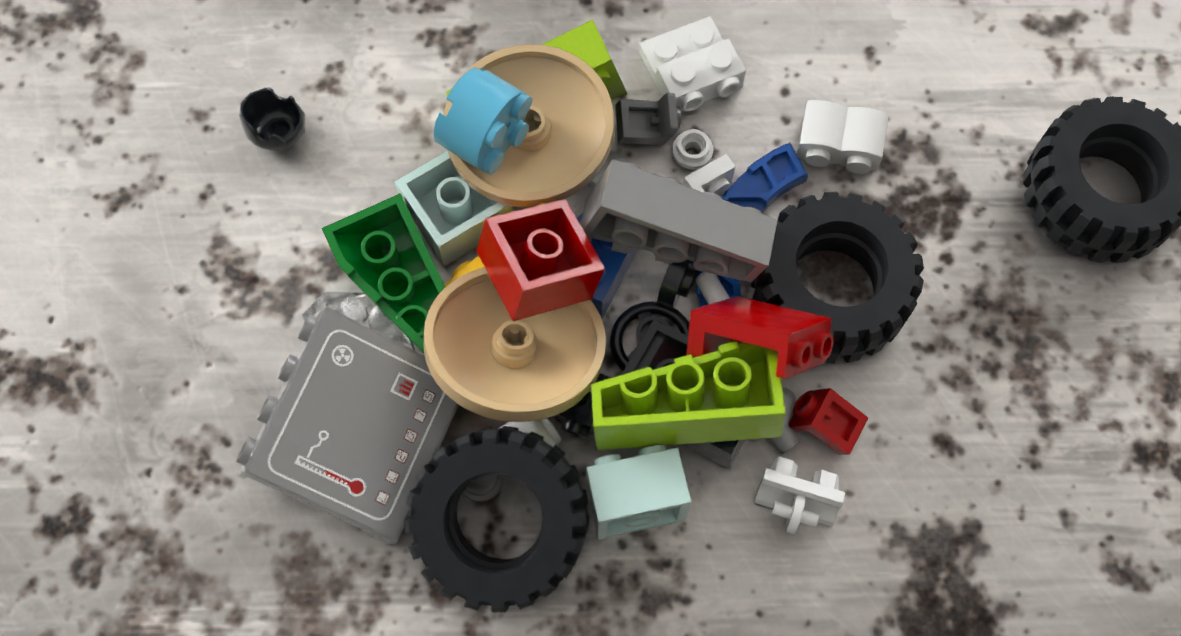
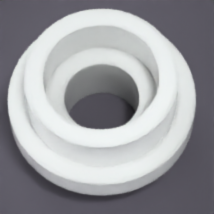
M690 129L681 133L675 139L672 149L673 157L680 166L686 169H700L710 162L713 155V144L704 132ZM695 148L699 151V154L691 155L686 150Z

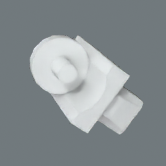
M779 456L776 457L771 468L765 469L754 503L773 508L772 514L787 518L785 532L794 535L799 523L816 527L817 523L832 527L845 497V492L839 491V476L832 472L820 470L815 471L811 482L796 477L798 465L794 461Z

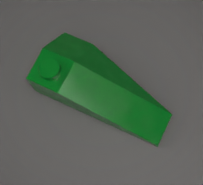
M400 193L321 229L339 268L424 354L426 317L432 303L445 288V285Z

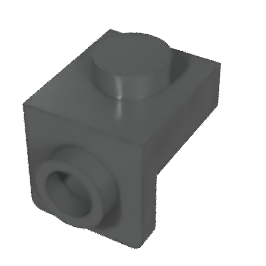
M665 93L659 101L620 99L615 104L618 143L664 145L680 128L681 111L676 107L674 93Z

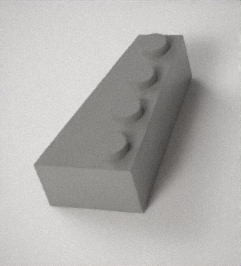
M612 160L586 199L580 225L590 243L592 238L612 242V251L629 254L630 248L651 251L656 256L655 261L672 264V262L679 263L688 259L694 261L693 266L695 270L752 282L769 266L778 220L763 215L756 208L742 207L725 201L715 193L701 192L684 186L674 178L660 177L643 171L633 163Z

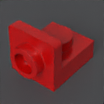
M826 388L809 390L802 394L794 404V415L788 425L795 432L809 431L839 455H850L869 417L834 390Z

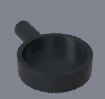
M686 259L679 263H669L659 290L657 303L674 309L680 296L688 297L698 272L693 266L694 261Z

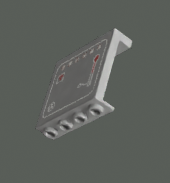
M325 306L317 317L309 314L297 338L304 341L298 356L295 357L289 354L277 377L284 384L277 398L269 395L257 417V420L264 424L256 440L251 437L246 439L236 459L237 463L243 465L238 477L243 479L249 477L371 533L372 538L385 544L397 543L405 526V518L411 512V507L406 505L409 492L416 487L418 483L416 477L422 467L428 464L434 458L433 455L438 452L459 404L445 394L435 382L424 355Z

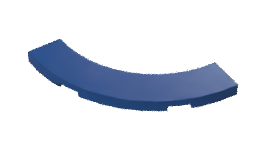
M789 142L772 150L751 164L747 171L724 192L721 198L742 207L756 208L763 213L780 196L792 188L805 183L808 174ZM698 270L697 275H696V278H697L698 275H700L703 271H699V270ZM717 275L730 298L735 296L741 297L738 279ZM696 284L698 308L709 305Z

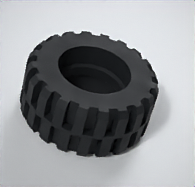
M1107 96L1103 102H1101L1100 98H1091L1084 100L1080 106L1072 105L1052 122L1032 151L1027 161L1028 167L1023 176V184L1028 188L1024 193L1026 205L1029 208H1035L1032 218L1038 227L1044 225L1049 232L1046 236L1055 244L1058 240L1068 246L1066 251L1075 256H1078L1081 252L1088 254V260L1103 263L1107 257H1110L1111 262L1121 263L1127 262L1131 257L1139 259L1148 255L1156 247L1158 248L1181 226V126L1178 122L1174 125L1165 118L1167 113L1159 108H1156L1154 111L1145 107L1146 102L1132 99L1129 103L1123 102V97ZM1084 157H1101L1121 165L1135 179L1140 190L1141 203L1123 204L1100 195L1089 185L1083 176L1079 159Z
M837 191L824 192L821 200H817L815 195H809L800 199L797 208L794 205H788L778 216L769 266L751 282V287L755 289L752 300L832 318L830 333L833 335L834 342L831 354L825 361V363L835 364L839 356H844V360L847 363L859 361L864 352L872 356L881 351L886 342H892L918 304L916 300L922 293L924 283L920 276L924 269L923 258L920 254H913L918 243L911 232L904 234L902 231L905 223L896 214L892 217L885 214L883 211L886 206L875 200L872 205L862 202V195L849 193L847 198H839ZM830 250L846 254L859 262L868 273L873 286V296L863 304L850 307L834 306L825 303L813 296L801 282L796 268L798 261L802 257L817 251Z
M510 426L493 429L492 427L478 429L475 432L463 435L441 448L433 455L434 458L424 465L416 477L418 483L415 488L410 490L406 504L411 507V514L405 518V533H412L414 542L409 546V550L413 560L421 558L426 567L420 573L428 583H431L434 579L444 586L440 594L450 601L457 595L466 599L464 607L478 611L482 605L491 606L492 613L507 612L508 608L512 605H517L519 609H523L533 605L536 598L540 596L546 598L555 591L559 583L568 577L575 566L588 531V496L586 489H582L579 481L581 475L576 466H571L563 457L566 453L556 444L552 447L543 441L544 436L533 431L529 434L521 432L519 427ZM505 474L514 477L533 492L540 504L542 527L539 537L527 552L516 558L498 559L479 552L466 540L460 529L457 518L458 501L465 488L482 476Z

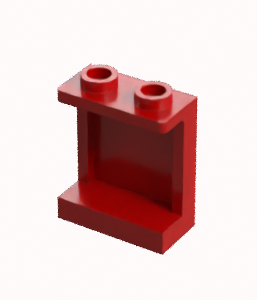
M735 296L691 310L686 354L698 357L718 351V346L737 341L738 344L744 342L778 352L776 377L786 380L825 363L831 354L834 342L833 335L830 333L832 318Z

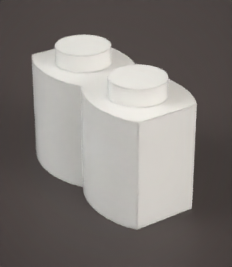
M809 100L804 112L797 155L809 165L816 167L839 164L856 174L877 171L883 157L889 114L872 108L846 107L830 101Z

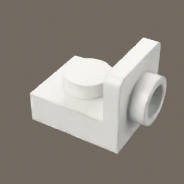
M725 154L684 177L683 185L701 192H711L721 196L731 187L736 166L729 156Z

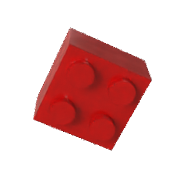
M566 199L485 218L476 251L513 322L593 298L605 267Z

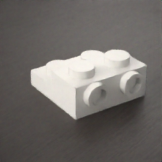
M711 16L639 43V53L661 96L663 97L665 93H674L676 107L680 111L688 112L695 110L705 101L718 96L723 98L731 96L743 87L746 69L729 39L723 40Z

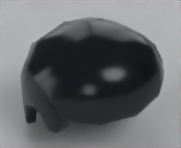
M269 87L249 93L240 103L239 118L248 140L262 149L273 151L286 150L294 146L305 132V113L296 103L293 96L282 98Z

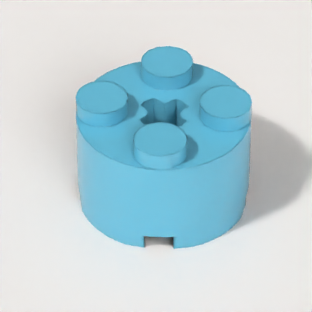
M475 67L467 71L448 94L446 99L453 104L447 117L439 112L434 126V140L474 167L492 175L502 164L504 154L511 145L518 147L526 137L529 124L525 123L524 119L531 107L533 98L483 68L480 70Z

